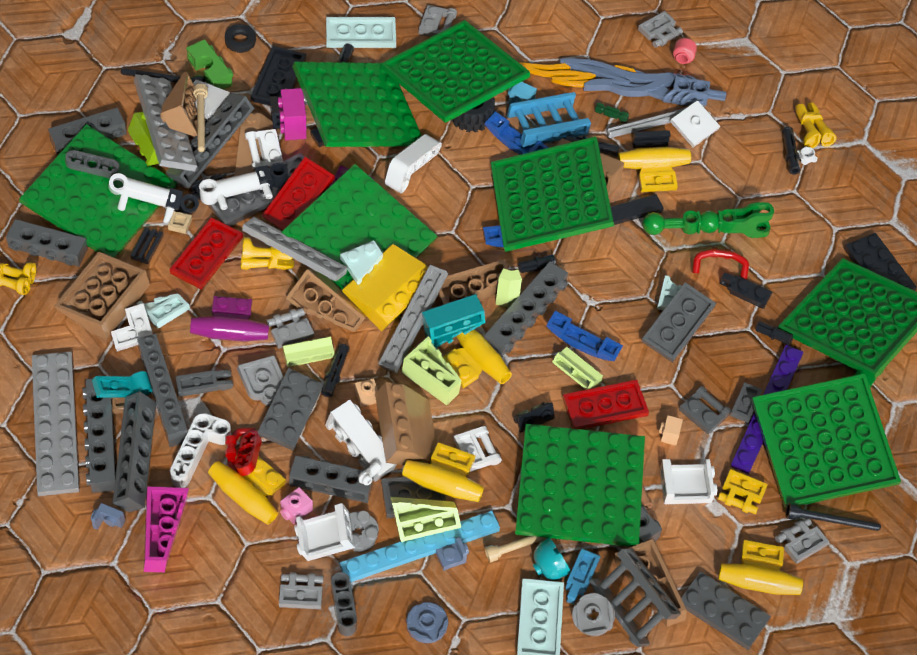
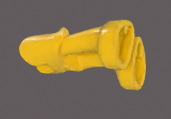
M813 102L808 103L807 110L804 104L796 105V114L801 125H804L807 131L803 139L805 147L814 148L819 142L824 147L832 145L836 141V135L824 123L818 107Z
M243 237L240 269L248 270L250 268L267 267L268 269L287 270L294 268V258L283 254L272 246L270 248L255 247L251 238Z
M27 262L23 269L10 267L9 264L0 263V286L4 285L16 290L20 295H27L30 291V284H33L35 280L36 264ZM4 275L17 278L18 280L4 277Z

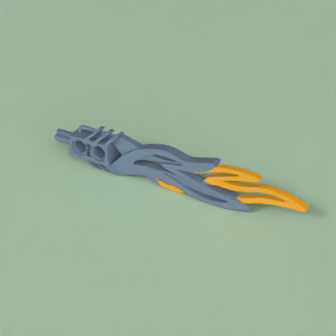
M560 59V64L553 65L520 62L531 74L552 77L551 81L559 85L584 87V91H610L627 97L652 96L663 100L664 103L689 106L698 101L703 106H706L708 99L725 101L727 93L725 91L709 89L710 81L697 80L691 75L671 72L646 74L632 68L619 65L611 66L588 59ZM671 86L674 87V89H673L672 91H670V90L667 89V88H669V87H671Z

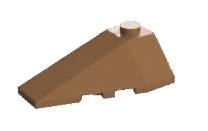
M184 72L163 103L160 116L170 129L195 137L197 136V120H195L197 109L194 103L196 102V97L193 94L195 85L188 72Z
M250 113L240 126L235 176L255 172L252 168L253 160L245 133L273 129L272 121L261 113ZM276 129L277 137L279 135V129ZM255 139L260 161H263L258 139Z
M308 268L286 297L298 309L303 308L304 312L316 315L320 319L331 321L335 325L356 332L366 319V316L327 276L312 268Z

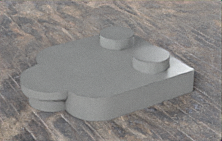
M275 356L238 365L237 371L248 396L253 400H261L264 405L270 406L284 378Z

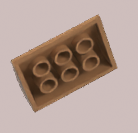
M98 252L54 306L58 311L88 332L107 340L111 335V331H114L126 316L125 309L135 305L150 286L145 270Z
M385 382L377 391L375 397L386 463L405 465L407 460L431 464V457L437 444L429 400L403 384Z

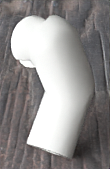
M375 461L359 474V482L364 485L371 484L372 477L382 469L381 466Z

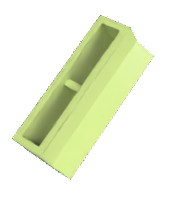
M503 268L498 281L496 305L509 308L519 297L522 281L519 270L510 271Z
M330 336L282 346L287 367L334 358V348Z
M568 347L558 352L552 363L586 390L596 388L602 382L603 375Z

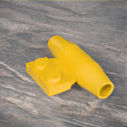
M674 147L638 148L618 153L617 160L625 162L624 168L641 170L639 173L641 192L677 190L678 185L675 171L672 168L690 164L691 152L690 149Z
M475 329L465 335L463 332L456 337L463 348L453 349L442 357L446 363L451 365L462 380V388L477 380L482 370L500 384L506 383L512 376L500 354Z
M441 443L437 444L432 454L431 464L407 460L402 472L404 477L415 483L453 498L479 502L484 490V486L465 477L469 475L476 455Z
M258 456L255 470L246 476H241L238 472L220 461L215 462L210 467L208 474L220 489L243 510L267 525L276 519L278 511L265 496H272L285 484L286 479Z
M744 540L742 544L741 561L743 564L721 563L718 573V580L743 589L775 595H801L803 587L802 578L780 571L783 565L784 547Z

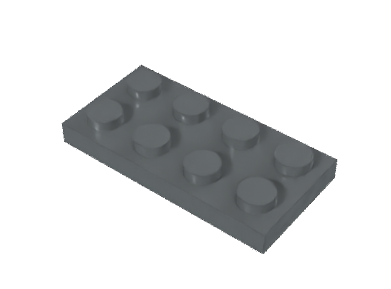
M685 282L644 335L641 342L673 363L714 309L716 303Z
M288 368L258 430L259 436L293 451L324 384Z
M701 571L681 597L688 612L747 650L751 648L771 618L770 615Z

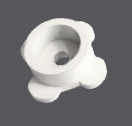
M804 147L802 150L797 151L802 164L807 165L810 162L817 161L815 151L811 147Z

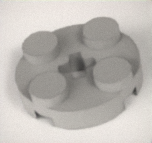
M366 511L350 513L354 548L352 549H354V552L367 551L374 546L379 533L378 524ZM357 528L362 529V535L353 532Z
M597 593L582 596L572 612L575 626L582 633L589 636H600L611 630L615 620V610L609 599ZM594 609L599 613L595 620L589 618V614H592Z

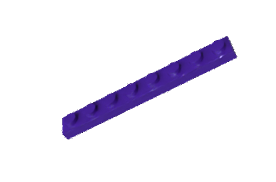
M785 345L763 395L788 389L804 353L803 351ZM755 413L730 466L747 474L750 473L764 442Z

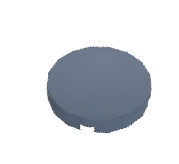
M424 602L420 605L417 604L408 613L406 620L407 631L418 642L434 643L442 639L447 631L448 617L446 612L435 603Z

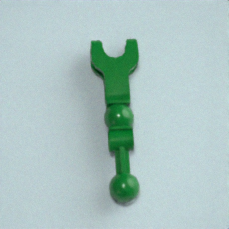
M756 202L740 209L718 210V213L708 210L700 214V211L690 210L683 214V218H663L659 213L652 212L644 217L642 227L649 235H658L664 229L681 228L684 233L689 235L696 232L700 234V230L704 233H713L718 230V233H743L750 238L767 237L770 233L771 226L768 221L773 218L774 207L770 203ZM762 210L768 211V213H760V212H761ZM758 227H763L765 230H760Z

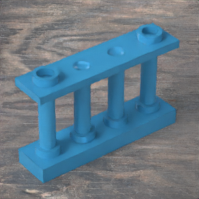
M575 92L510 104L507 117L518 118L523 128L520 141L522 147L535 145L538 141L548 143L561 140L562 138L566 139L567 134L576 137L588 135L591 122L589 118L579 119L573 108L576 97ZM566 108L572 121L563 122L557 109ZM550 111L556 124L547 125L541 112ZM534 114L540 127L530 128L524 115Z

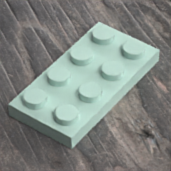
M326 17L327 48H343L344 44H351L354 48H396L395 17Z
M522 579L517 655H560L563 582Z

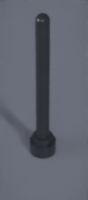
M122 68L120 71L122 75L133 77L136 74L148 75L154 78H165L175 83L181 77ZM196 75L191 80L193 83L195 80L205 83V76Z
M788 503L785 516L787 519L795 520L796 518L804 517L874 531L881 529L879 523L805 510L795 503Z

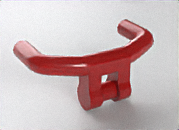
M712 247V249L697 253L694 257L692 273L699 274L701 259L722 257L724 259H733L742 264L740 277L746 280L748 278V260L740 254L731 251V249L725 248V250H721L718 247Z
M256 427L238 428L232 435L225 437V444L227 445L225 456L227 457L228 467L238 472L235 467L237 441L245 433L252 430L256 431Z

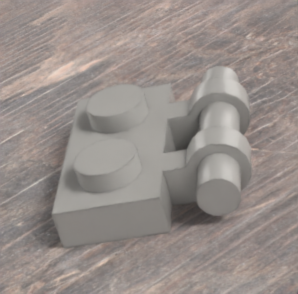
M665 11L640 24L638 30L648 40L656 39L652 43L655 48L666 45L667 41L675 40L683 33L681 27L674 28L676 21Z
M303 308L298 310L292 309L289 310V313L277 314L273 318L266 320L269 327L276 326L275 329L271 330V335L278 349L282 348L283 345L298 343L314 337V331L308 319L299 320L298 318L305 315ZM292 320L293 322L287 325H283V322Z
M809 518L795 522L794 526L789 529H783L775 537L779 544L783 541L788 542L784 546V550L795 564L829 544V540L817 526L811 530L808 526L812 525ZM798 532L802 533V535L798 538L794 536Z
M297 572L281 575V582H289V585H280L279 607L321 609L322 587L315 586V584H323V576L315 575V573L299 575ZM296 583H308V586L296 585Z

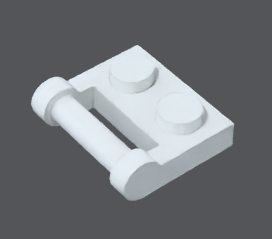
M276 129L245 133V138L248 140L253 160L252 168L254 170L256 167L267 165L269 168L274 163L283 162ZM255 139H258L263 161H260Z
M485 426L454 436V442L458 450L476 455L470 472L489 465H497L502 461L500 454H497L488 436L489 432ZM477 437L481 438L489 454L488 457H485L476 439Z

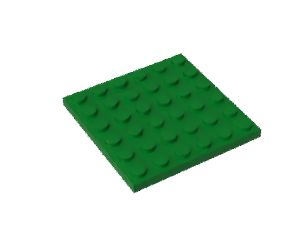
M466 20L381 63V69L444 123L530 77L529 70Z
M294 62L292 67L325 147L410 146L422 137L399 83L381 69V63Z
M86 124L19 198V202L66 233L86 238L87 246L97 253L101 252L116 258L160 206L128 197L125 210H118L121 195H115L109 190L108 183L110 178L68 168L65 164L67 152L76 150L113 159L119 164L118 174L166 189H175L177 182L153 166H147L145 161ZM89 161L87 165L93 168L97 166V163ZM120 180L113 182L115 188L123 187V183Z
M597 136L491 162L505 252L615 226Z
M356 164L282 231L287 237L300 241L342 265L344 264L340 259V254L371 241H375L382 253L394 244L417 259L438 237ZM347 270L346 274L339 280L332 281L343 290L354 279Z
M842 258L781 322L779 329L793 334V339L876 379L917 333V292Z
M866 374L752 397L751 401L785 509L788 503L802 506L901 483Z
M526 424L515 535L550 537L553 539L629 547L638 545L645 436Z

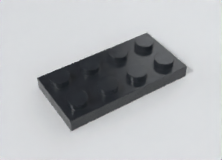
M273 46L251 94V102L270 106V97L277 96L278 100V97H281V90L285 88L294 89L298 79L292 66L294 62H305L306 54Z
M876 232L845 245V252L855 264L913 291L916 290V285Z

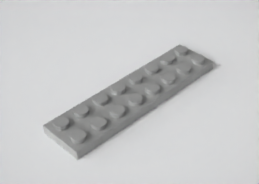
M136 74L134 83L159 166L195 171L197 164L187 134L170 129L160 116L162 105L172 91L170 80Z
M72 352L32 355L38 496L80 492Z

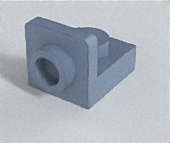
M103 503L91 515L92 525L96 530H98L103 521L109 526L120 528L125 523L122 511Z
M460 537L455 538L454 544L436 549V556L443 571L466 563L467 554H469L467 544L465 542L462 543Z

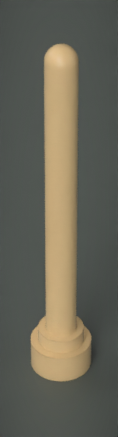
M196 84L193 88V94L197 99L198 151L203 152L205 150L204 99L208 96V87L205 84Z
M528 536L499 547L497 545H490L484 547L487 559L491 563L497 561L502 554L547 538Z

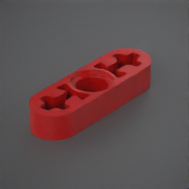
M255 430L245 433L241 438L235 467L241 476L251 474L256 468L262 439Z

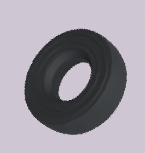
M236 24L229 27L225 32V44L233 52L244 53L255 46L256 34L248 25ZM244 35L247 37V40L237 42L234 40V37Z

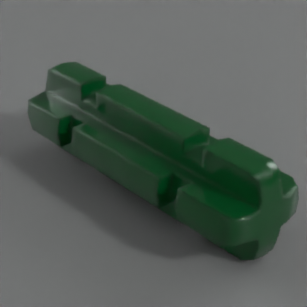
M600 102L595 107L596 113H604L605 116L616 120L619 118V121L622 122L628 121L629 113L626 111L620 112V109L608 105L605 106V104Z

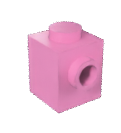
M300 487L280 501L282 517L285 520H290L293 524L297 523L296 517L301 516L303 518L313 511V501Z

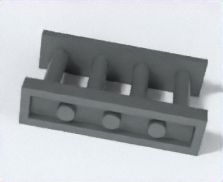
M622 549L617 554L621 559V564L604 580L591 579L589 582L593 586L595 593L606 597L612 603L615 617L628 633L630 641L637 647L648 646L650 642L645 635L663 618L666 620L676 619L681 615V612L633 549ZM625 570H629L633 575V580L615 596L609 589V586ZM638 586H641L645 591V596L627 613L621 602ZM650 602H653L658 608L657 613L639 629L633 619Z

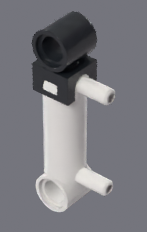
M274 163L270 166V169L265 165L256 167L255 172L222 180L205 179L199 185L200 200L206 205H212L218 201L221 210H226L228 206L225 198L259 190L260 193L264 192L266 199H271L273 197L271 192L273 187L282 188L287 182L288 168L283 163Z
M114 174L108 183L111 193L121 195L118 210L124 211L128 197L164 207L166 212L163 222L167 224L170 222L173 211L177 212L180 209L182 213L192 215L199 207V200L193 194H187L182 197L183 191L172 188L166 189L125 177L123 174ZM120 180L123 183V187L115 188L113 182ZM190 200L193 202L194 207L188 209L185 207L184 202Z

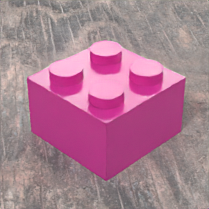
M302 89L281 90V97H278V106L281 108L279 109L280 122H283L280 123L281 134L284 133L285 141L306 139V111Z

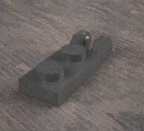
M212 370L177 376L176 383L179 397L231 389L233 382L231 380H224L232 376L229 370Z

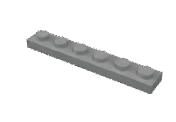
M255 217L243 224L242 231L318 271L329 279L337 281L347 272L348 267L294 238L287 237L281 231Z
M432 265L429 266L378 363L380 367L394 373L398 372L423 324L422 312L431 308L448 276L446 270Z

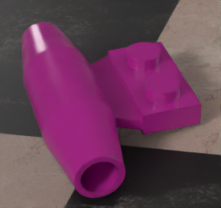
M214 296L213 316L191 318L190 333L218 340L260 341L268 340L269 324L249 320L252 299Z

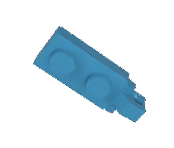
M581 549L566 584V590L570 591L566 602L574 605L578 595L583 596L586 593L590 584L589 581L592 579L599 563L600 555Z

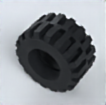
M493 97L474 107L476 109H470L451 121L454 122L456 127L459 126V129L462 131L464 129L466 132L485 130V122L494 114L495 98Z

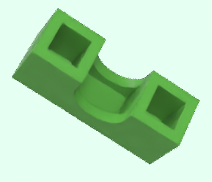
M205 39L186 48L187 60L196 71L201 68H209L204 70L205 83L220 89L232 86V70L225 66L221 56H217L213 46L209 45Z

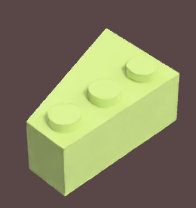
M428 336L404 358L402 373L445 405H448L459 394L462 380L451 365L445 362L441 356L442 353L439 349L436 350Z
M390 497L401 542L461 528L458 510L454 502Z

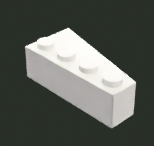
M348 400L330 413L325 424L328 430L333 429L336 432L335 438L339 442L344 441L347 444L348 452L352 456L360 458L359 464L363 469H367L375 461L381 466L382 469L374 476L375 482L395 469L397 464H390L385 461L382 437L373 431L372 424L369 420L364 419L360 408L356 404Z

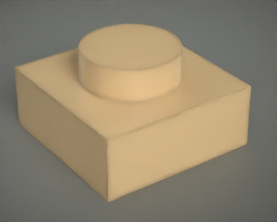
M174 211L168 224V230L187 234L192 221V215Z

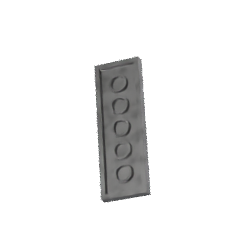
M302 153L281 162L288 168V179L304 159ZM273 187L271 191L273 197L271 199H266L264 192L260 193L259 190L226 197L225 200L228 206L226 210H221L218 201L208 206L222 223L232 226L268 208L281 188Z

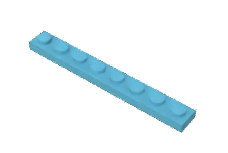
M489 511L460 521L461 528L398 542L340 562V568L343 573L349 576L350 582L435 554L436 549L454 544L457 537L461 538L462 543H467L499 532L500 526L493 511Z

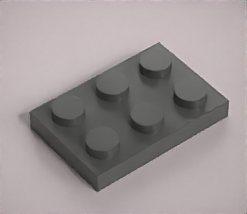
M406 477L381 479L386 518H395L390 497L446 501L445 494L425 488Z

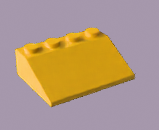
M392 244L383 253V259L373 267L369 274L367 273L362 278L360 284L357 285L355 280H353L342 292L382 332L408 308L428 267L423 262Z

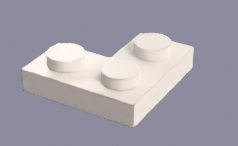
M144 303L125 309L130 326L111 331L117 351L138 345L137 338L153 335Z

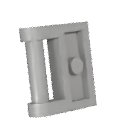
M427 5L419 27V34L433 37L450 28L453 19L456 18L457 11L454 8L444 9ZM442 17H445L446 21L443 29L438 30Z

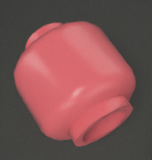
M679 39L674 46V59L681 64L692 62L696 55L697 45L691 39Z

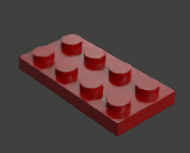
M304 157L262 214V217L283 231L328 189L335 176L307 157Z
M211 217L169 269L170 274L202 290L242 240L243 233Z
M638 380L563 394L562 398L573 429L582 430L649 415Z

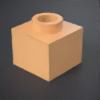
M370 379L355 383V394L360 407L376 404L375 394L378 389L375 380Z
M667 416L666 423H661L659 431L660 434H663L661 442L677 445L683 419Z

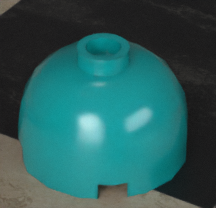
M549 537L536 547L533 556L536 563L533 564V567L538 575L543 574L547 579L557 580L571 572L563 556L555 548L556 545Z

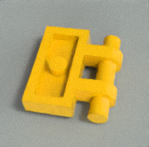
M730 469L722 488L729 491V495L721 492L718 500L725 502V505L736 506L745 513L750 512L756 515L759 507L751 503L752 501L761 503L768 484ZM735 494L747 498L746 501L734 498Z

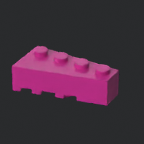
M147 486L144 572L165 573L186 506L189 488Z

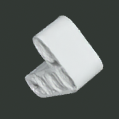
M427 134L420 137L392 159L388 168L385 185L399 193H403L409 184L411 175L438 154L442 143Z
M203 413L194 418L170 470L171 481L174 487L185 488L188 486L208 442L225 445V437L231 435V427L228 421Z

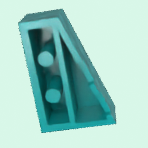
M476 294L422 312L425 338L430 337L431 343L436 350H438V346L445 342H448V344L453 342V338L462 332L465 335L486 323L484 309Z

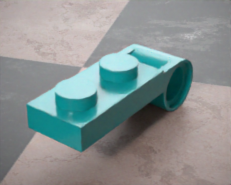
M145 371L134 373L131 376H95L92 379L97 398H125L138 392L148 396L153 392L148 373Z

